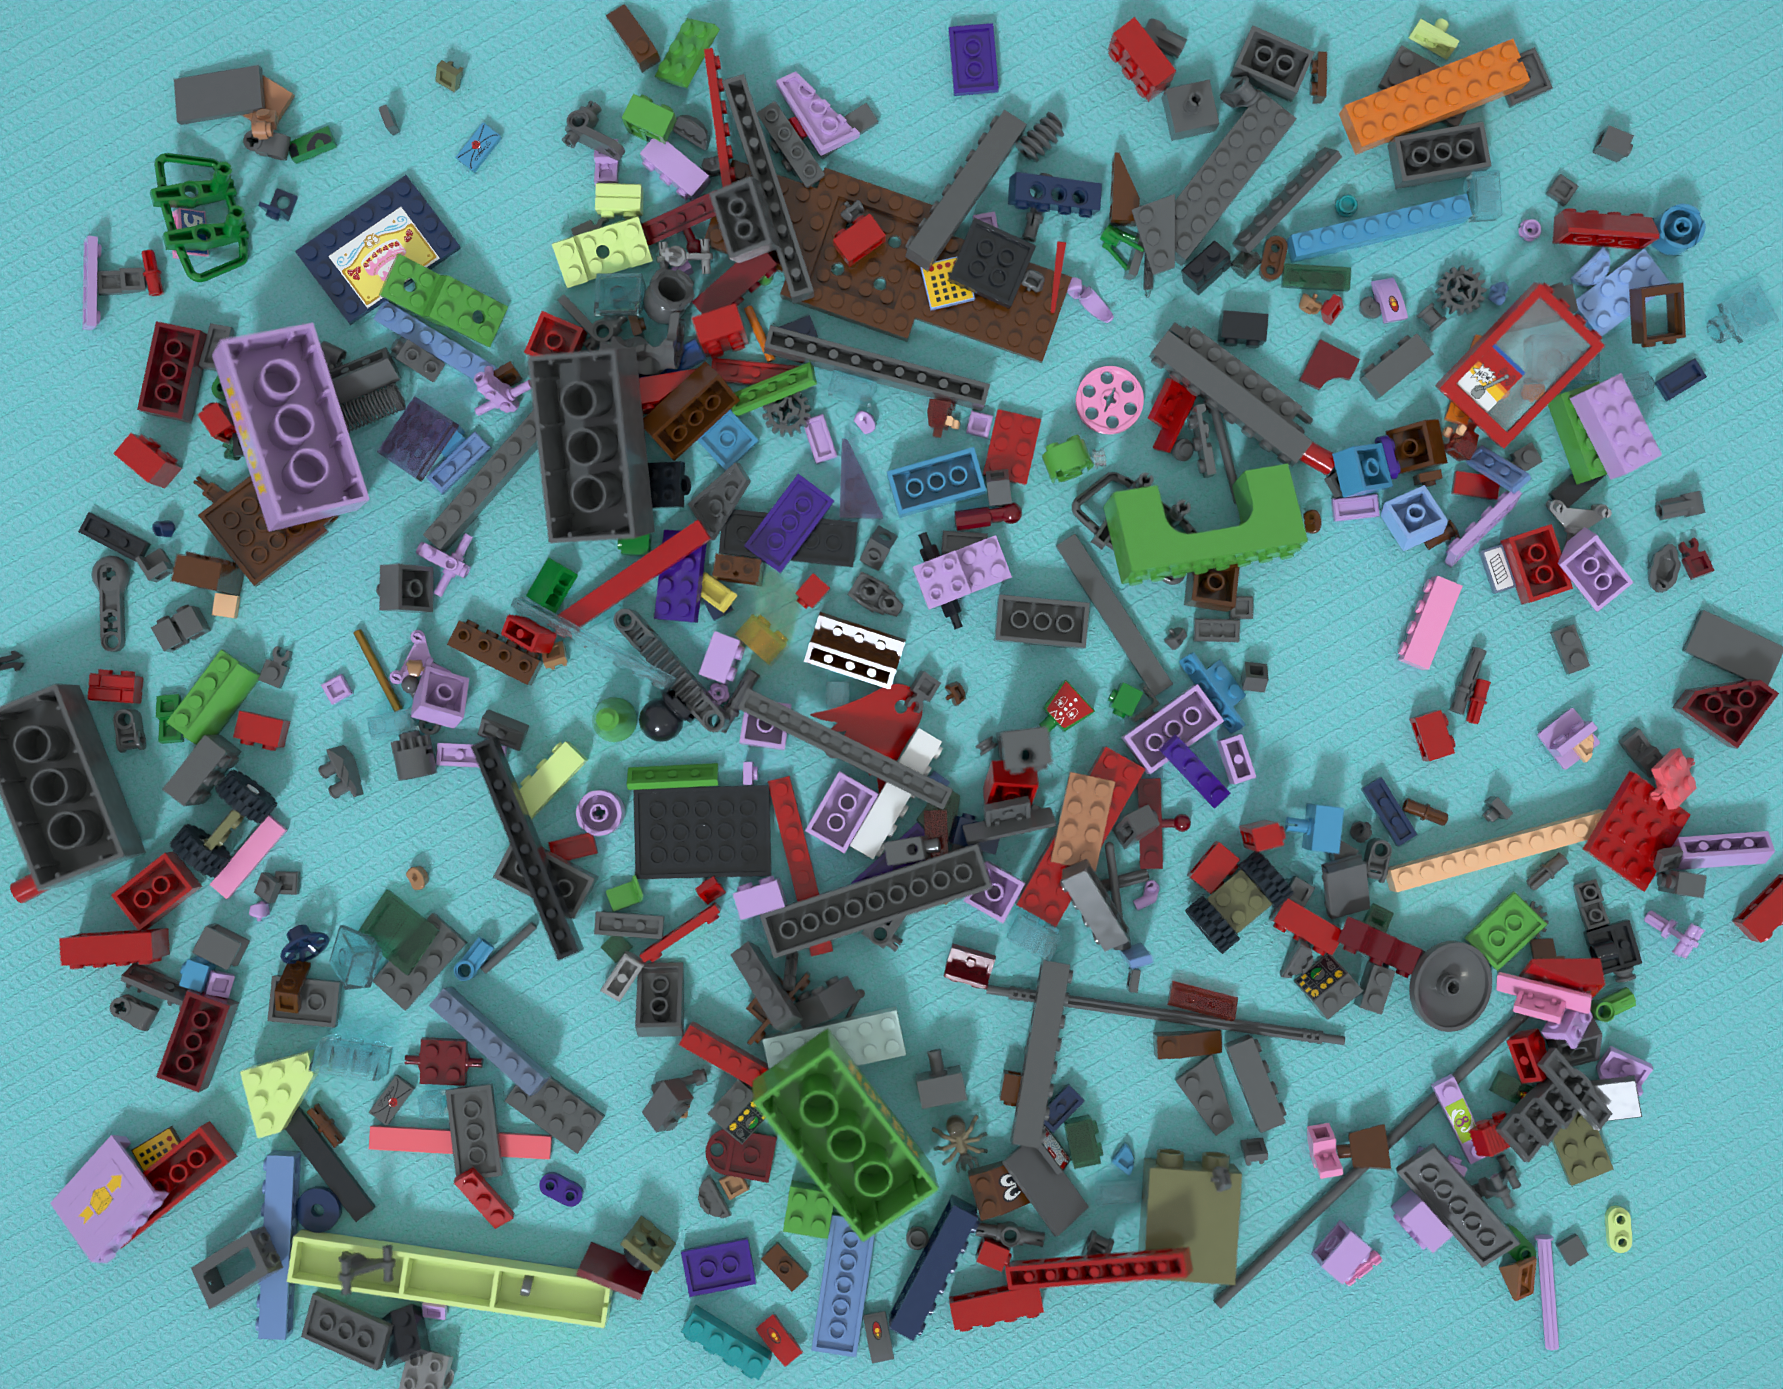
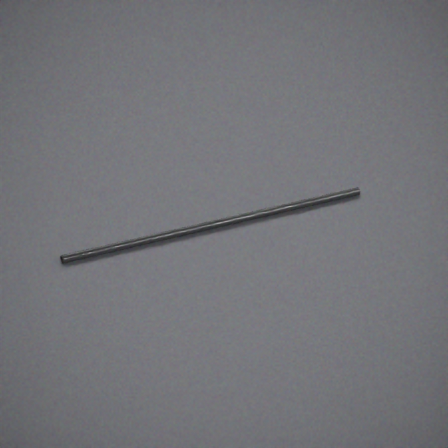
M1516 1013L1451 1074L1454 1076L1457 1084L1466 1078L1530 1016ZM1434 1091L1387 1135L1388 1150L1439 1103ZM1353 1167L1236 1278L1235 1285H1228L1213 1300L1220 1309L1224 1307L1368 1169Z

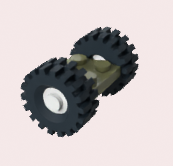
M231 770L216 787V792L225 800L224 802L232 806L229 814L211 835L205 833L201 828L198 829L195 825L185 824L169 843L171 844L170 847L188 866L191 865L194 870L200 871L205 876L208 875L211 878H216L232 860L230 852L225 850L226 847L222 845L232 832L229 829L232 827L235 830L245 816L255 823H263L278 803L264 787L257 784L258 782L250 779L247 775H243L240 771Z
M1254 851L1238 865L1241 870L1207 899L1201 896L1185 910L1189 918L1221 954L1238 942L1240 938L1237 934L1271 905L1278 908L1294 894V891L1283 876L1260 852Z

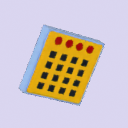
M957 257L934 262L928 272L920 267L931 311L975 300L973 292L947 281Z

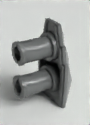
M862 571L847 594L872 613L875 611L882 615L885 613L897 617L903 607V604L896 598V594L888 588L889 585Z
M344 745L327 749L330 761L319 766V774L326 779L336 773L338 778L341 779V781L329 786V794L335 799L348 791L354 797L363 795L361 779L354 756Z

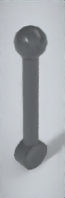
M863 989L856 991L859 999L865 996ZM859 1001L850 1007L845 1018L851 1017Z

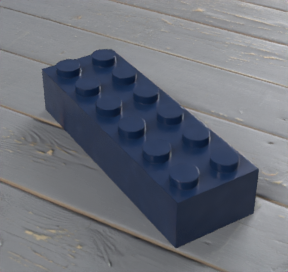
M953 1194L951 1195L929 1237L928 1244L924 1247L889 1314V1329L912 1341L915 1340L917 1335H922L926 1326L924 1321L927 1315L931 1316L937 1305L935 1300L938 1294L942 1295L947 1286L945 1281L948 1275H953L958 1265L956 1260L959 1254H964L969 1242L967 1238L970 1233L974 1234L978 1228L980 1221L977 1220V1209L974 1205Z

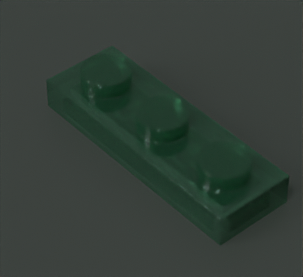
M1284 263L1281 288L1348 292L1351 282V267Z

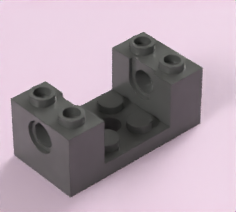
M1048 727L996 733L999 760L1004 761V769H1010V774L1022 773L1025 767H1033L1034 771L1048 769L1047 765L1053 764ZM1026 749L1028 757L1023 761L1021 759V752Z

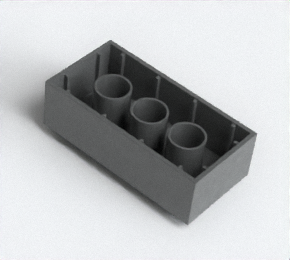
M636 348L529 356L528 365L549 543L629 539L655 532Z
M54 684L0 706V797L37 890L42 891L63 887L146 853L80 685Z

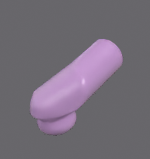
M1147 881L1143 896L1133 900L1137 911L1157 901L1159 884L1156 881Z

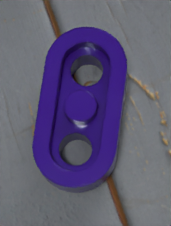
M1388 435L1376 437L1375 444H1383L1391 480L1396 479L1401 468L1395 458L1394 441Z
M556 1172L546 1173L539 1183L540 1190L544 1195L565 1206L574 1207L583 1198V1189L578 1183ZM547 1182H552L554 1188H548ZM572 1192L575 1196L574 1199H569L567 1193Z

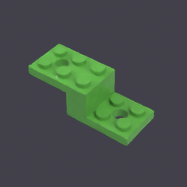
M401 254L396 255L379 292V296L438 326L448 327L489 348L508 309V306L448 275H439ZM408 278L415 282V288L411 292L404 288V282ZM476 310L481 311L483 314V320L480 323H476L473 320V313Z

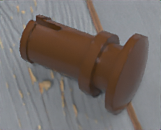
M1448 519L1443 534L1423 543L1430 550L1445 541H1451L1452 537H1455V539L1457 537L1460 538L1458 529Z

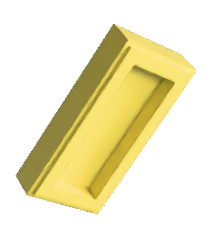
M704 572L701 597L725 613L738 595Z

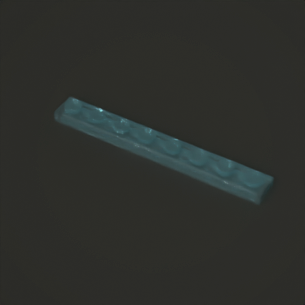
M516 597L511 603L512 607L518 609V614L528 618L531 616L536 619V623L546 628L550 626L555 629L557 635L565 638L570 637L575 640L574 643L576 645L593 649L595 655L614 660V665L633 670V675L641 679L648 678L652 681V685L657 688L673 687L677 680L674 676L524 597Z

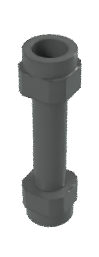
M705 1069L694 1070L692 1075L680 1078L685 1086L694 1083L699 1086L708 1082ZM663 1080L658 1081L655 1084H652L653 1094L656 1092V1090L661 1085Z

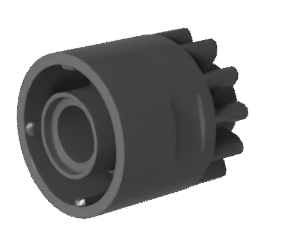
M419 731L399 734L400 740L390 742L398 781L438 773L430 735L420 736Z

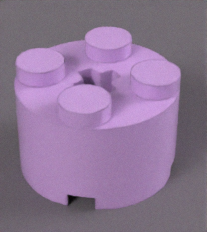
M609 790L589 792L580 800L576 808L577 822L583 830L594 836L610 834L616 831L624 821V803L616 793ZM599 806L606 812L603 815V819L601 815L597 816L596 811L600 809Z

